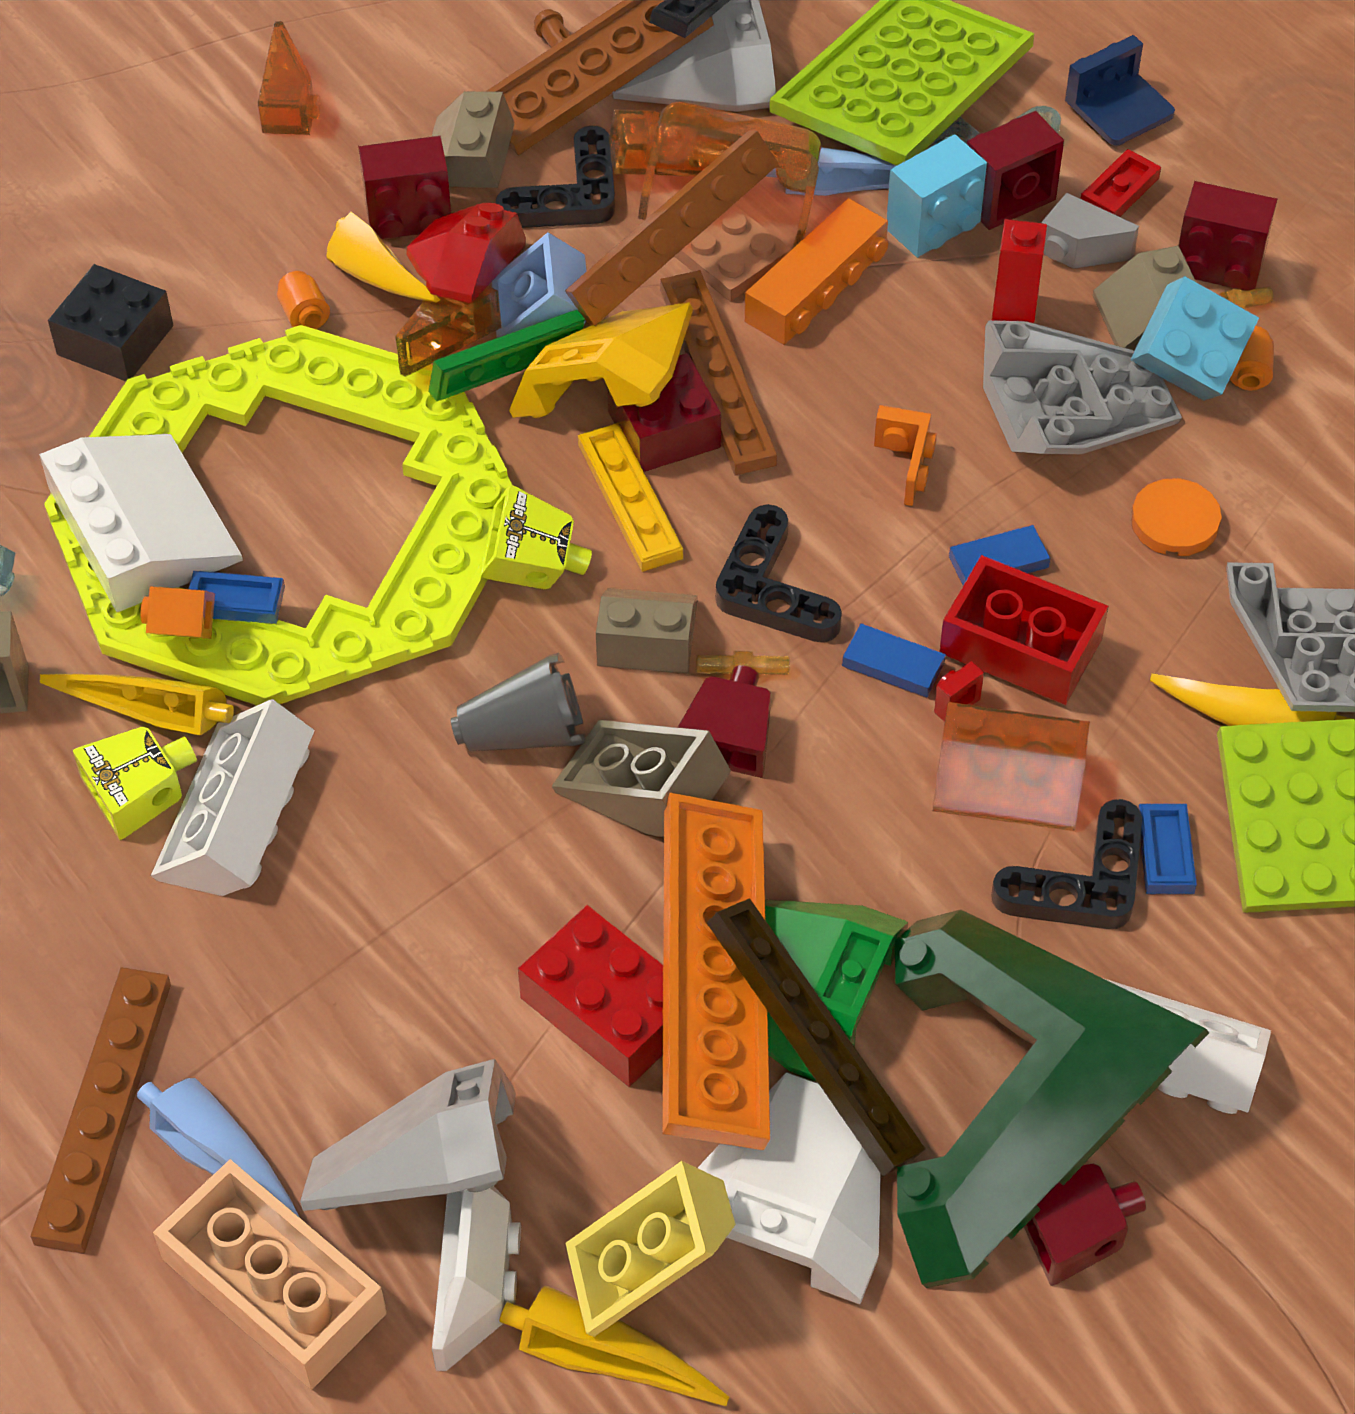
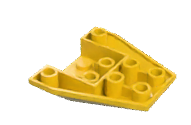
M690 302L622 311L600 321L595 326L591 325L545 346L524 372L509 410L512 417L532 416L533 418H540L554 410L555 403L572 382L579 379L596 381L603 378L616 406L636 404V406L642 407L655 402L660 397V392L673 376L693 312Z

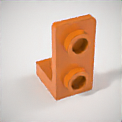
M879 405L876 417L874 446L892 451L913 453L906 479L904 505L913 506L916 492H925L929 466L923 465L924 459H933L937 433L930 432L931 414Z

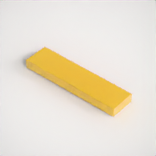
M619 423L578 435V446L641 571L644 572L682 560L683 547Z

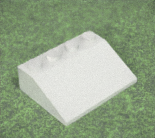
M171 434L84 437L39 454L49 490L116 612L141 603L144 596H149L150 586L178 588L191 582L193 571L216 572L243 561L240 551Z

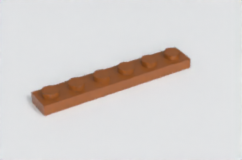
M748 130L565 290L588 324L597 325L779 165L758 131Z
M701 270L660 279V291L666 306L690 302L693 308L682 346L685 353H688L721 412V443L734 475L777 466V453Z
M120 967L30 1236L35 1246L85 1253L171 987L169 975Z

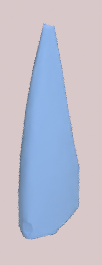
M787 145L786 161H777L779 165L766 177L785 178V194L826 196L852 191L888 189L890 169L896 167V165L864 153L823 147Z
M187 1078L180 1081L164 1092L152 1082H147L140 1088L137 1098L150 1109V1129L183 1160L214 1175L231 1159L299 1217L281 1182L253 1141L220 1102L196 1078Z

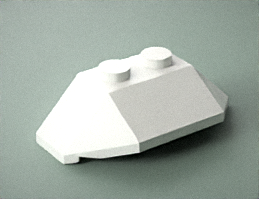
M494 1186L481 1192H469L465 1189L447 1194L432 1353L436 1371H447L503 1324L499 1322L506 1302L515 1304L517 1272L508 1270L510 1254L519 1255L521 1223L512 1222L510 1202Z

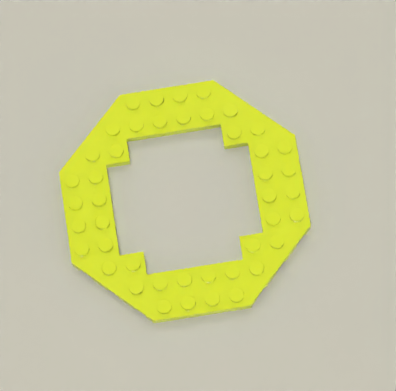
M299 325L285 330L286 336L264 343L261 338L227 348L228 354L205 361L204 357L200 356L171 365V372L149 379L146 378L145 374L128 379L89 437L171 434L183 453L207 414L247 426L262 400L267 396L415 442L402 464L403 475L436 485L437 487L367 608L325 595L306 628L278 620L277 624L213 619L211 639L146 633V624L141 622L142 602L116 612L51 493L44 503L46 512L102 654L188 683L215 687L222 690L227 696L254 705H260L271 699L279 704H283L452 646L488 580L480 577L493 509L495 503L512 483L495 445H492L485 433V426L473 403L469 402L465 392L437 402L428 392L433 368L432 364Z

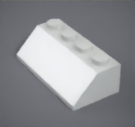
M273 699L233 716L229 724L219 722L151 877L159 882L219 896L250 887L260 875L262 867L259 863L266 847L277 834L278 826L276 822L282 808L293 795L294 788L292 784L298 770L308 759L310 753L308 745L315 730Z
M1110 981L1209 1031V1034L1196 1048L1190 1044L1169 1066L1173 1072L1158 1086L1161 1092L1179 1098H1186L1188 1094L1207 1099V1104L1210 1107L1225 1113L1235 1114L1237 1110L1249 1112L1266 1056L1271 1030Z

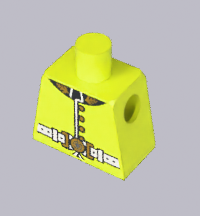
M509 485L494 505L480 577L533 588L549 589L563 574L564 569L584 575L590 564L592 551L570 543L574 524L571 515L516 486Z
M139 727L73 750L80 777L119 840L126 838L178 802L182 797V792L176 772L197 762L196 755L185 736L160 747L149 728Z

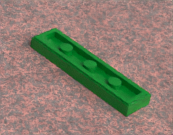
M576 309L435 360L433 362L428 392L437 402L527 369L545 346L582 330L585 318Z

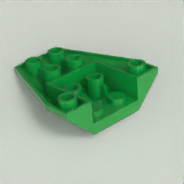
M765 899V921L855 1047L857 1025L884 964L891 966L894 960L895 940L907 930L908 921L863 905ZM767 1011L768 1055L788 1071L816 1081Z

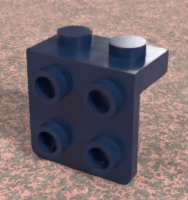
M1135 35L1129 36L1117 43H1112L1092 55L1081 58L1069 67L1065 102L1109 144L1114 146L1121 145L1172 120L1175 113V108L1139 75L1143 43Z

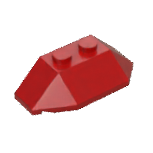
M481 203L435 219L407 246L406 255L417 273L426 281V288L430 294L472 303L525 247L526 237L517 213L506 211L503 206L496 203Z

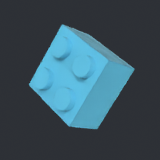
M954 134L890 169L887 231L918 258L932 249L941 247L946 241L958 234L973 229L981 221L987 162Z
M1184 276L1166 286L1134 351L1131 361L1205 401L1223 394L1259 317Z

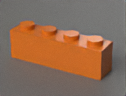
M849 198L845 200L745 292L744 322L783 345L797 333H803L811 320L822 309L826 310L831 307L837 295L848 285H854L859 280L862 272L873 261L878 262L882 259L889 245L887 240L888 220Z

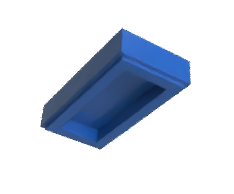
M1034 525L952 546L949 550V558L962 585L965 584L981 555L1025 573L1049 568L1050 556Z
M193 571L189 589L215 593L213 619L277 624L285 584L283 578Z
M860 624L843 655L842 666L918 695L928 697L945 664L946 654Z
M1139 804L1138 809L1142 816L1140 845L1146 894H1194L1197 883L1187 804Z

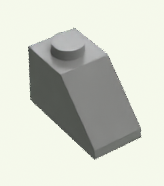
M1066 193L1041 222L1047 224L1044 255L1073 269L1129 261L1134 256L1139 230L1138 225L1069 193Z

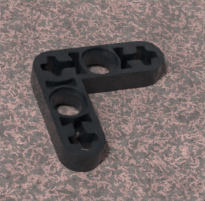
M586 126L575 133L574 155L577 184L506 188L497 195L496 204L503 206L506 211L517 213L522 228L599 224L610 220L615 213V192L609 133L599 126ZM588 145H596L597 154L589 155ZM591 170H599L604 173L599 178H589L584 174ZM592 194H600V204H593ZM560 201L565 203L566 206L553 210L547 208L546 204ZM537 204V208L533 209L532 205ZM513 206H519L517 209H511Z
M766 504L758 506L749 514L717 579L715 593L717 606L728 615L810 641L822 643L836 638L841 628L842 611L835 600L768 579L787 540L788 517L786 512L776 505ZM768 524L775 525L768 529L766 540L761 539V528L767 527ZM755 553L762 556L764 561L759 565L749 566L744 564L740 558L746 554ZM736 589L743 590V592H738L736 596L729 595L733 594ZM759 594L758 604H753L752 601L756 602V595ZM779 599L788 602L791 607L785 612L777 613L769 610L766 605L772 600ZM803 608L804 611L801 610V616L798 618V609ZM820 616L828 617V619L825 618L824 620H822V623L814 622V620H818Z
M1113 799L1101 807L1096 825L1091 876L1021 866H1008L1001 869L995 875L991 892L992 902L996 909L1010 916L1103 929L1123 927L1130 920L1135 902L1142 816L1138 807L1130 801L1123 799ZM1114 818L1123 819L1124 830L1121 840L1113 839ZM1110 855L1120 856L1126 860L1128 868L1121 872H1114L1107 869L1103 865L1102 860ZM1009 885L1019 886L1018 897L1009 895ZM1036 887L1042 888L1040 901L1034 900ZM1057 889L1068 890L1074 895L1076 901L1069 906H1060L1050 899L1049 894ZM1086 894L1091 895L1089 908L1083 907ZM1106 898L1116 900V910L1107 909Z

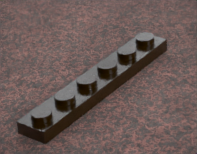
M746 899L718 911L707 922L708 926L882 1176L896 1170L897 1167L903 1166L919 1156L926 1148L751 899Z

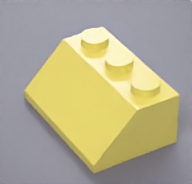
M681 1161L566 1242L586 1334L593 1337L716 1252L736 1225L722 1179Z

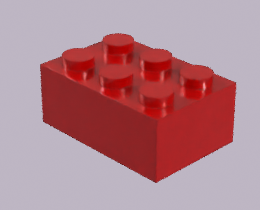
M981 555L943 619L939 652L964 664L972 661L986 673L1066 705L1103 639L1109 606Z
M586 905L518 967L520 998L628 1087L663 1055V964L590 906Z

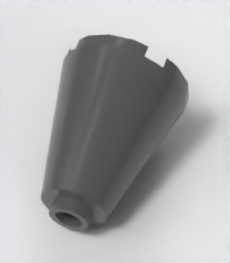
M560 653L547 656L457 706V716L451 718V726L457 744L465 743L470 752L563 747L584 744L586 740L585 734L576 735L575 726L583 724V719L572 679L569 673L561 675L556 666L557 664L564 663Z

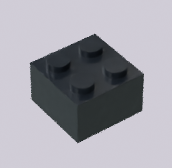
M93 264L48 319L54 347L58 356L123 381H127L135 376L174 326L166 290Z

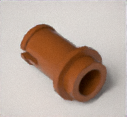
M546 9L535 17L534 31L539 37L544 38L551 48L570 36L563 25V17L559 12Z

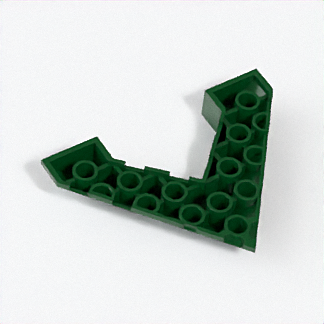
M961 909L918 920L895 940V984L922 1011L969 1000L980 1009L982 1008L991 1014L1001 1024L1021 1038L1033 1044L1031 1049L944 1157L897 1167V1215L922 1285L930 1288L974 1279L989 1264L985 1258L1006 1236L1012 1240L1041 1210L1037 1204L1058 1182L1064 1186L1125 1122L1123 1118L1137 1103L1141 1105L1173 1072L1169 1066L1190 1044L1196 1048L1209 1034V1031L1180 1015Z

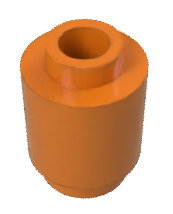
M302 271L289 272L280 279L277 298L291 326L303 325L313 329L323 326L329 318L330 307L315 279Z
M1255 326L1230 377L1231 382L1235 386L1252 391L1261 389L1272 381L1274 342L1266 329Z

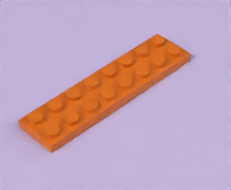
M669 793L667 807L664 810L662 1134L764 1150L770 1141L767 1009L707 924L718 911L749 898L765 919L763 810Z

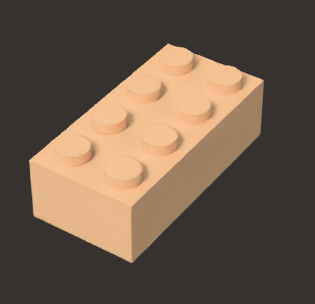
M231 1159L153 1232L162 1260L310 1390L387 1314L381 1286Z

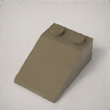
M599 720L586 737L585 743L581 744L556 779L552 788L555 793L647 835L664 837V810L667 807L669 793L712 800L731 770L709 731Z

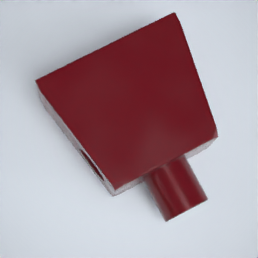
M739 665L733 668L730 680L714 676L704 680L678 728L709 731L731 771L763 778L770 721L771 692L767 688L757 686L759 674L755 669Z
M1094 1163L1086 1164L1064 1186L1058 1182L1037 1204L1041 1210L1024 1226V1229L1050 1286H1053L1118 1252L1124 1245L1128 1231L1125 1218L1144 1212L1146 1210V1202L1143 1192L1136 1181L1110 1188L1101 1167Z

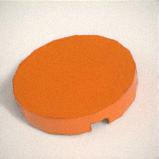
M1181 478L1161 479L1145 486L1137 494L1131 512L1132 529L1139 540L1153 551L1165 555L1166 551L1178 552V556H1190L1204 551L1215 541L1222 519L1220 505L1212 493L1198 483Z

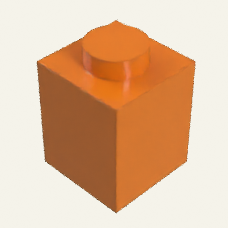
M150 586L149 596H144L141 604V622L146 624V633L211 639L215 593L204 590Z

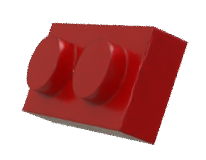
M1127 149L1081 193L1080 199L1121 217L1159 180L1161 166Z

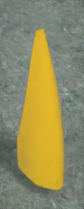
M350 212L346 217L337 221L336 230L327 246V260L357 279L390 293L435 303L440 301L438 296L430 294L426 286L403 267L393 251L383 243L372 227L354 213Z
M40 674L41 684L154 726L190 734L202 735L209 731L217 722L229 724L234 714L233 706L226 704L227 699L224 692L215 687L124 675Z
M1151 674L1150 682L1181 702L1228 726L1352 719L1337 715L1338 712L1291 711L1279 689L1218 685L1158 674Z
M544 1286L529 1310L510 1302H506L502 1310L499 1322L522 1331L520 1351L566 1369L603 1374L647 1384L722 1406H727L730 1397L699 1371L661 1344L621 1320L616 1321L594 1337L586 1334L579 1300L554 1288Z

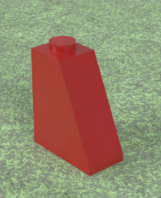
M1004 219L992 321H1025L1034 324L1047 224Z

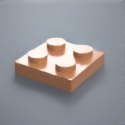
M735 205L724 212L677 253L675 258L692 271L701 270L705 282L731 302L750 289L792 249Z

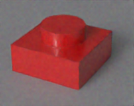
M970 661L957 672L952 670L946 673L936 686L934 713L948 724L981 699L984 672Z

